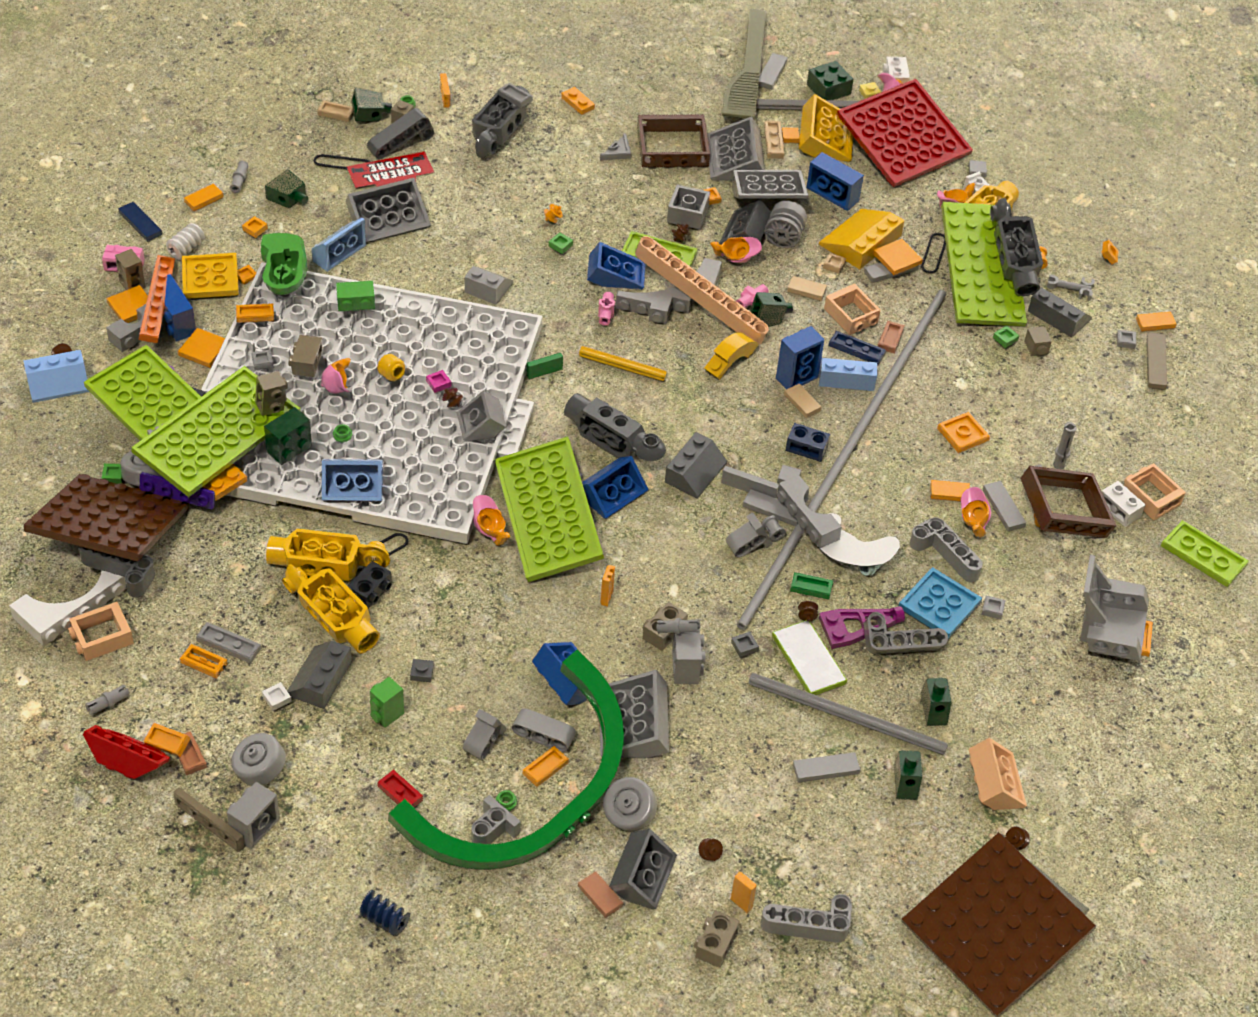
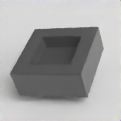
M751 632L732 637L731 643L740 658L759 651V646Z
M413 659L410 680L431 682L434 661Z

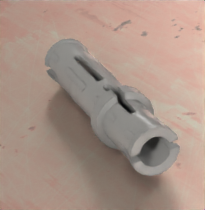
M1072 422L1064 425L1059 446L1055 450L1056 456L1053 465L1056 469H1063L1067 458L1070 456V447L1077 429L1076 425Z

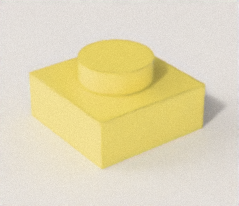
M875 82L860 85L859 88L865 99L881 93Z

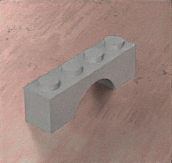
M799 475L779 483L777 493L779 501L784 503L789 513L797 519L800 527L806 530L810 539L819 548L840 540L842 527L832 514L816 513L806 506L809 487Z

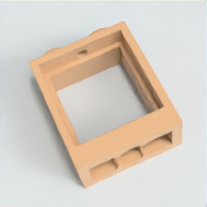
M856 284L827 295L825 299L824 310L849 335L878 323L880 309ZM854 303L864 315L852 320L841 307Z
M1154 463L1148 467L1141 468L1139 472L1127 476L1124 480V486L1145 504L1144 512L1153 521L1180 506L1186 493ZM1150 481L1165 497L1154 502L1139 486Z
M118 602L69 618L71 627L68 628L70 637L72 640L76 639V650L79 655L83 654L85 661L134 644L132 631ZM112 619L114 620L119 632L86 643L81 630Z

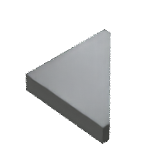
M624 133L623 137L611 144L606 152L601 153L600 161L630 159L631 151L627 135Z

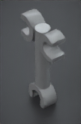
M1049 275L1047 288L1055 289L1056 287L1076 290L1079 291V299H1081L1082 295L1088 296V301H1090L1093 295L1091 289L1095 281L1092 279L1091 283L1085 282V277H1083L1081 283L1077 284L1059 280L1055 275Z

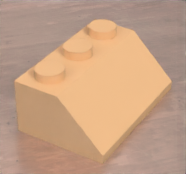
M991 738L969 748L970 763L974 769V780L978 785V797L981 803L993 810L1027 807L1013 752Z

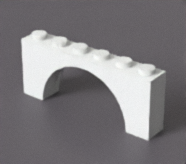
M102 570L98 582L88 593L78 599L65 603H45L25 594L9 605L12 618L44 646L71 627L69 618L102 607L109 600L120 595L127 589L125 577Z

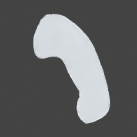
M829 513L832 514V516L837 520L839 524H841V518L839 515ZM841 530L840 540L820 549L829 557L840 562L859 566L884 564L892 559L900 545L896 537L888 536L871 542H862Z

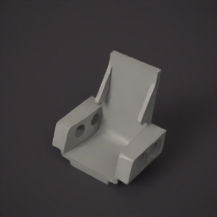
M1090 555L1084 588L1086 607L1080 641L1087 642L1091 652L1141 661L1149 604L1146 587L1140 584L1107 578L1097 565L1095 556Z

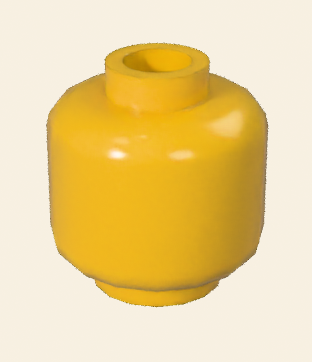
M386 354L379 360L377 371L387 380L397 381L404 375L405 364L395 355Z

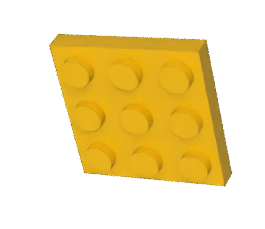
M222 253L182 256L183 294L189 299L239 295L237 254Z

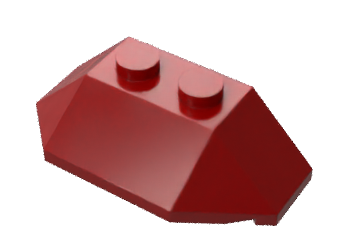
M94 725L83 732V736L96 762L104 765L109 770L122 773L127 778L136 779L159 768L170 759L163 751L125 734L110 729H103L98 725Z

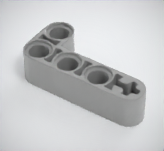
M930 518L913 528L910 538L912 549L922 551L933 546L965 581L976 582L979 579L983 566L981 559L941 518Z
M879 612L870 614L864 622L866 648L871 654L936 651L941 649L948 641L946 631L940 628L887 631L885 617ZM870 620H876L879 627H873ZM913 637H918L921 640V645L915 644ZM893 638L899 639L901 646H896L893 643ZM873 639L879 640L881 647L874 646Z
M837 894L832 899L829 912L769 904L762 911L760 925L765 932L840 943L845 941L848 935L852 902L847 895Z

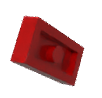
M394 769L377 782L378 788L397 805L404 799L413 807H416L423 801V795Z

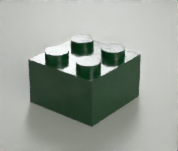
M833 61L809 69L807 86L824 100H836L851 95L854 79L837 61Z
M296 407L264 426L266 451L281 465L291 461L295 456L312 446L310 419Z

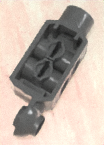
M516 86L522 89L523 91L529 93V91L522 86ZM495 93L472 119L473 137L476 139L475 149L478 158L495 154L497 146L503 145L527 118L526 107L530 103L520 108L499 96L498 93Z
M1002 198L990 207V216L992 221L997 222L994 235L1004 278L1013 281L1016 295L1022 297L1030 296L1037 293L1040 289L1037 276L1043 265L1033 218L1028 216H1011V206L1005 198Z
M576 393L566 403L564 415L576 423L580 435L617 459L637 455L646 461H656L665 455V444L656 434H646L640 423L613 408L607 402L597 397L591 401L583 395Z

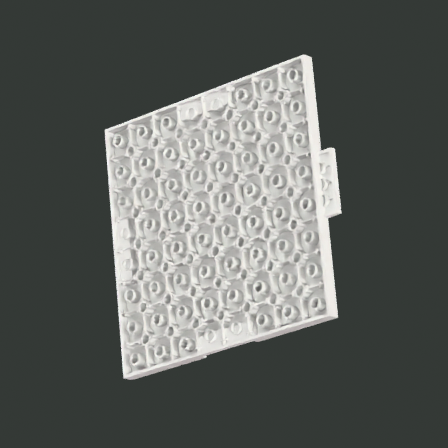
M262 262L242 305L273 303L274 321L237 323L235 317L201 390L207 393L243 366H246L257 376L279 371L282 378H285L288 384V389L285 392L286 397L300 407V412L310 419L312 446L295 456L291 461L281 465L267 453L266 441H262L233 463L247 476V482L226 495L271 505H277L278 501L351 515L352 521L468 544L474 526L473 500L476 496L485 494L495 465V459L519 452L534 408V402L517 398L526 375L527 362L531 360L542 328V316L373 284L375 309L338 311L336 283L357 282V280L307 271L302 285L290 294L279 295L269 291L264 283L262 275L266 263ZM299 335L322 338L323 352L315 377L292 374V368L289 366V357L293 355L294 342L298 341ZM270 350L274 368L255 370L251 353ZM386 354L395 355L405 364L404 375L397 381H389L377 371L379 360ZM344 358H350L349 366L344 369L347 378L346 386L348 387L346 389L350 392L339 394L328 392L321 386L322 373L332 363ZM443 370L452 382V387L447 389L457 388L456 394L463 395L460 403L461 406L459 408L457 406L448 408L447 404L449 402L442 401L445 391L442 390L434 393L426 382V376ZM484 390L499 399L506 428L494 438L466 442L462 437L457 412ZM340 424L349 426L352 430V438L347 442L336 441L333 438V431L336 426ZM322 460H383L382 501L322 500Z

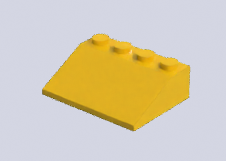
M816 94L803 106L799 149L812 157H817L823 152L835 160L850 162L852 159L853 135L836 115L840 108Z
M860 209L819 241V245L837 256L846 258V262L860 270L875 258L873 255L875 249L892 243L902 236L905 220L892 212Z

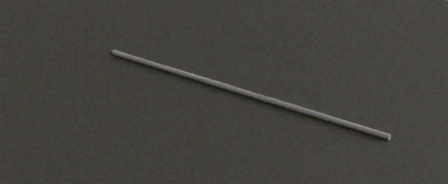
M939 290L808 505L810 510L816 512L945 298L946 292L944 290ZM799 522L737 622L739 629H746L805 529L800 527Z

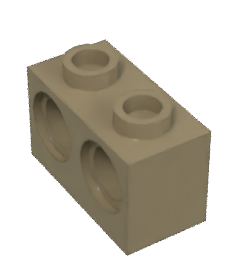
M129 249L116 254L115 259L119 282L125 290L138 285L142 289L146 288L142 261L135 252Z
M668 601L663 607L658 608L651 619L645 621L642 627L643 639L663 651L673 641L674 633L658 634L657 621H669L676 618L687 620L688 614Z
M715 910L712 917H707L704 922L703 930L705 931L703 935H698L694 943V948H696L695 958L721 968L738 933L740 920ZM707 946H713V947H715V948H714V949H710V948H708Z

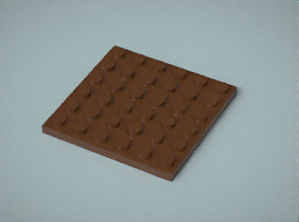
M79 474L24 524L23 531L139 561L189 509V503L142 491L140 488L128 487L125 484H116L106 479H97L87 474Z
M999 832L901 919L902 923L995 1017H1000L1096 929V925Z

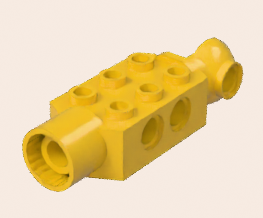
M1002 181L997 186L984 185L964 203L995 205L998 200L1005 198L1007 203L1010 204L1012 212V206L1019 197V191L1012 182Z
M296 529L287 538L270 536L266 549L267 564L287 567L289 564H292L295 568H301L310 577L322 569L330 568L341 580L350 581L355 577L358 566H367L371 561H374L386 568L390 563L389 553L385 545L379 541H372L367 545L360 544L356 535Z
M292 564L288 565L285 577L282 579L284 586L291 594L298 593L301 605L337 643L348 642L360 654L369 651L376 645L380 638V633L370 623L371 618L368 607L330 568L322 569L317 574L308 578L301 568H295Z

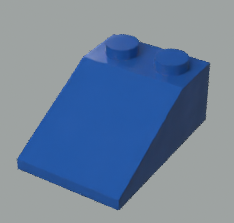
M599 242L589 254L587 280L602 287L642 290L644 288L646 264L634 256Z
M168 274L165 294L166 312H164V317L168 323L166 325L168 335H172L177 342L190 337L196 330L193 307L172 275Z

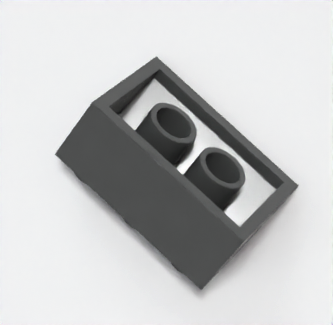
M761 199L734 210L719 244L722 245L729 238L754 237L760 241L765 233V226L770 218L771 211Z
M1042 287L1031 297L1028 312L1071 338L1092 320L1090 315Z
M695 432L667 465L665 483L698 499L727 464V460L712 439Z
M335 641L314 646L288 688L287 692L294 699L324 709L352 663L351 647Z
M650 828L631 832L609 887L623 900L652 910L656 909L677 854Z

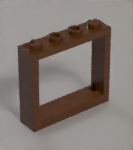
M704 114L638 115L637 132L642 167H709L710 150ZM644 132H699L701 152H646Z
M1029 465L1020 479L1042 531L1107 538L1116 527V523L1094 473ZM1041 485L1082 490L1093 517L1052 513Z

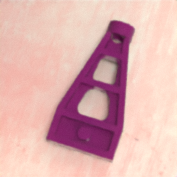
M898 606L890 609H835L819 613V620L831 649L849 646L865 639V618L874 612H879L885 617L887 628L896 625V623L904 622L905 614L903 608ZM857 619L862 628L856 632L849 633L844 620Z

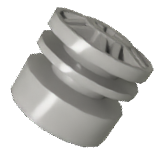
M792 201L777 203L773 207L770 218L765 226L766 238L778 247L790 248L795 246L799 242L807 222L806 211L802 206Z

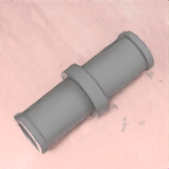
M239 161L237 169L232 175L233 180L230 190L234 193L241 191L242 184L247 178L246 172L249 165L246 161Z
M676 618L669 621H657L658 634L676 633V635H681L682 632H700L701 627L699 619L682 620L681 618Z
M123 684L110 692H103L100 697L86 703V710L93 716L105 708H112L115 703L129 697L130 693Z

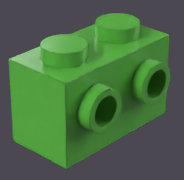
M373 281L336 283L338 311L375 309Z
M390 676L381 683L375 684L370 690V715L376 723H380L384 728L404 714L403 688Z

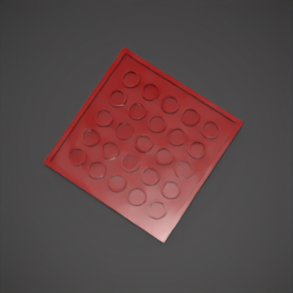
M916 78L839 109L836 114L892 187H896L970 155L973 151L971 146Z

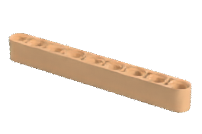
M647 236L640 239L635 254L641 261L734 331L744 333L759 345L763 343L769 330L766 323L654 239Z

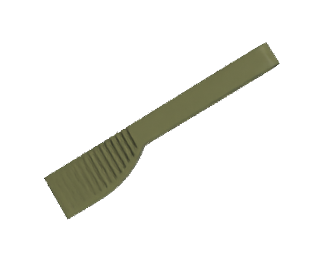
M750 9L744 70L734 76L725 90L722 116L749 118L752 116L755 119L766 10Z

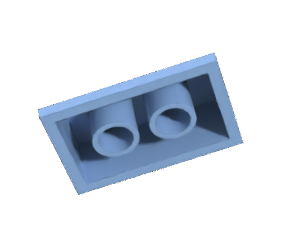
M360 218L348 223L319 244H316L311 248L312 261L328 272L366 246L365 219Z
M81 350L23 360L32 403L89 392L84 387L87 375Z
M821 358L819 386L874 391L877 379L876 362Z
M322 460V500L382 501L383 460Z

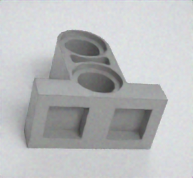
M753 512L746 516L749 522L729 534L726 538V543L736 557H743L762 544L766 548L773 544Z
M479 709L475 715L477 721L463 744V750L483 760L489 753L498 735L503 736L507 728L496 717Z
M490 795L483 800V812L485 814L472 824V843L491 844L505 831L513 838L520 834L521 821Z

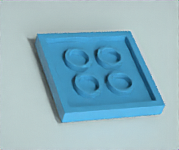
M932 567L899 602L898 606H901L904 612L931 629L940 628L945 630L949 639L979 606L982 597Z

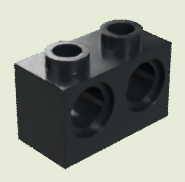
M371 561L347 586L369 609L372 604L375 605L384 592L390 590L392 574L391 571Z

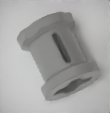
M774 515L768 516L761 523L773 542L780 540L786 534L785 529L780 527L778 519Z

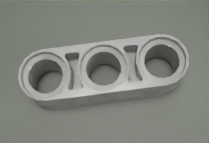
M526 708L520 710L511 727L515 734L549 748L555 746L561 752L568 750L576 735V730L572 726Z

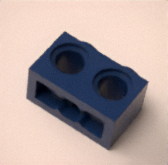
M794 423L787 438L785 451L822 462L829 445L830 434Z

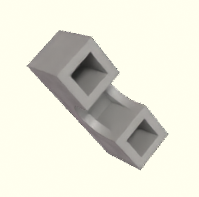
M146 304L136 310L137 323L130 324L120 319L106 327L108 340L121 352L141 341L138 339ZM164 315L161 329L167 325Z

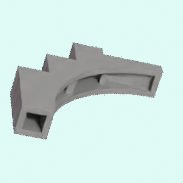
M704 258L696 272L717 286L722 262ZM676 286L647 293L618 291L616 295L617 309L649 315V321L661 324L667 323L671 310L689 314L693 302L692 298Z

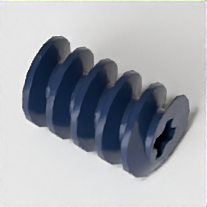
M371 889L361 903L360 916L367 918L369 922H374L377 927H382L384 931H389L392 936L400 934L407 926L411 913L408 912L403 916L405 911L403 907L396 911V903H392L389 906L390 899L388 898L381 902L382 894H378L374 898L376 892Z

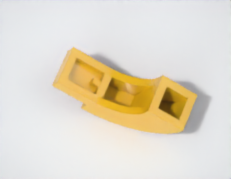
M742 332L734 333L725 338L714 349L715 354L704 369L720 380L738 358L742 356L749 358L759 344Z

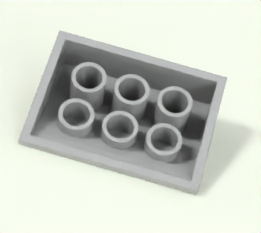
M752 116L707 134L710 150L709 167L711 180H733V170H765L760 129Z
M733 170L732 190L736 198H808L801 170Z
M415 178L347 195L346 204L352 221L360 218L365 219L366 243L431 226Z
M657 670L609 683L616 696L623 720L624 740L621 758H651L668 753L667 682ZM600 727V756L602 757L603 739Z

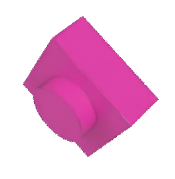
M443 370L426 376V382L434 393L452 387L451 380Z

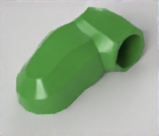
M289 233L264 234L261 241V257L263 262H266L262 275L263 281L269 291L275 294H290L302 285L308 268L304 240L298 235Z

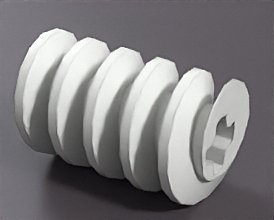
M194 223L188 224L167 241L166 247L169 254L175 260H181L182 256H186L187 253H190L192 249L201 244V240L205 239L204 232L198 225Z

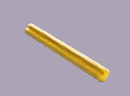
M581 346L579 350L580 357L660 381H664L667 375L665 370L589 347Z

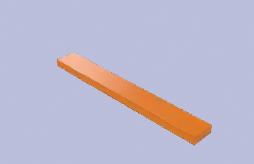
M157 255L138 340L158 343L165 311L167 275H172L175 258Z

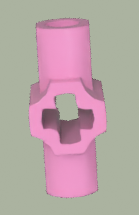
M764 284L755 289L747 286L736 302L747 308L750 305L752 306L756 292L769 293V290Z
M605 292L603 298L599 299V323L604 326L609 325L611 318H614L615 301L614 294L611 292Z

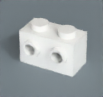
M887 57L886 64H883V73L892 75L902 83L908 82L910 76L906 57Z
M1119 481L1102 490L1112 516L1124 527L1141 518L1145 504Z

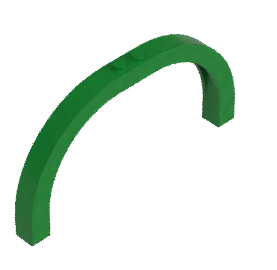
M578 649L562 662L560 671L585 695L597 715L603 739L602 759L595 776L588 786L537 831L523 838L505 843H472L440 831L429 823L406 799L388 813V821L404 838L425 854L453 866L478 870L507 868L525 863L548 851L562 838H569L575 832V827L579 823L584 824L591 817L590 813L602 801L607 789L614 781L621 760L624 740L623 720L616 696L609 683Z

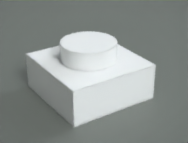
M281 682L262 691V696L272 711L291 702V696Z

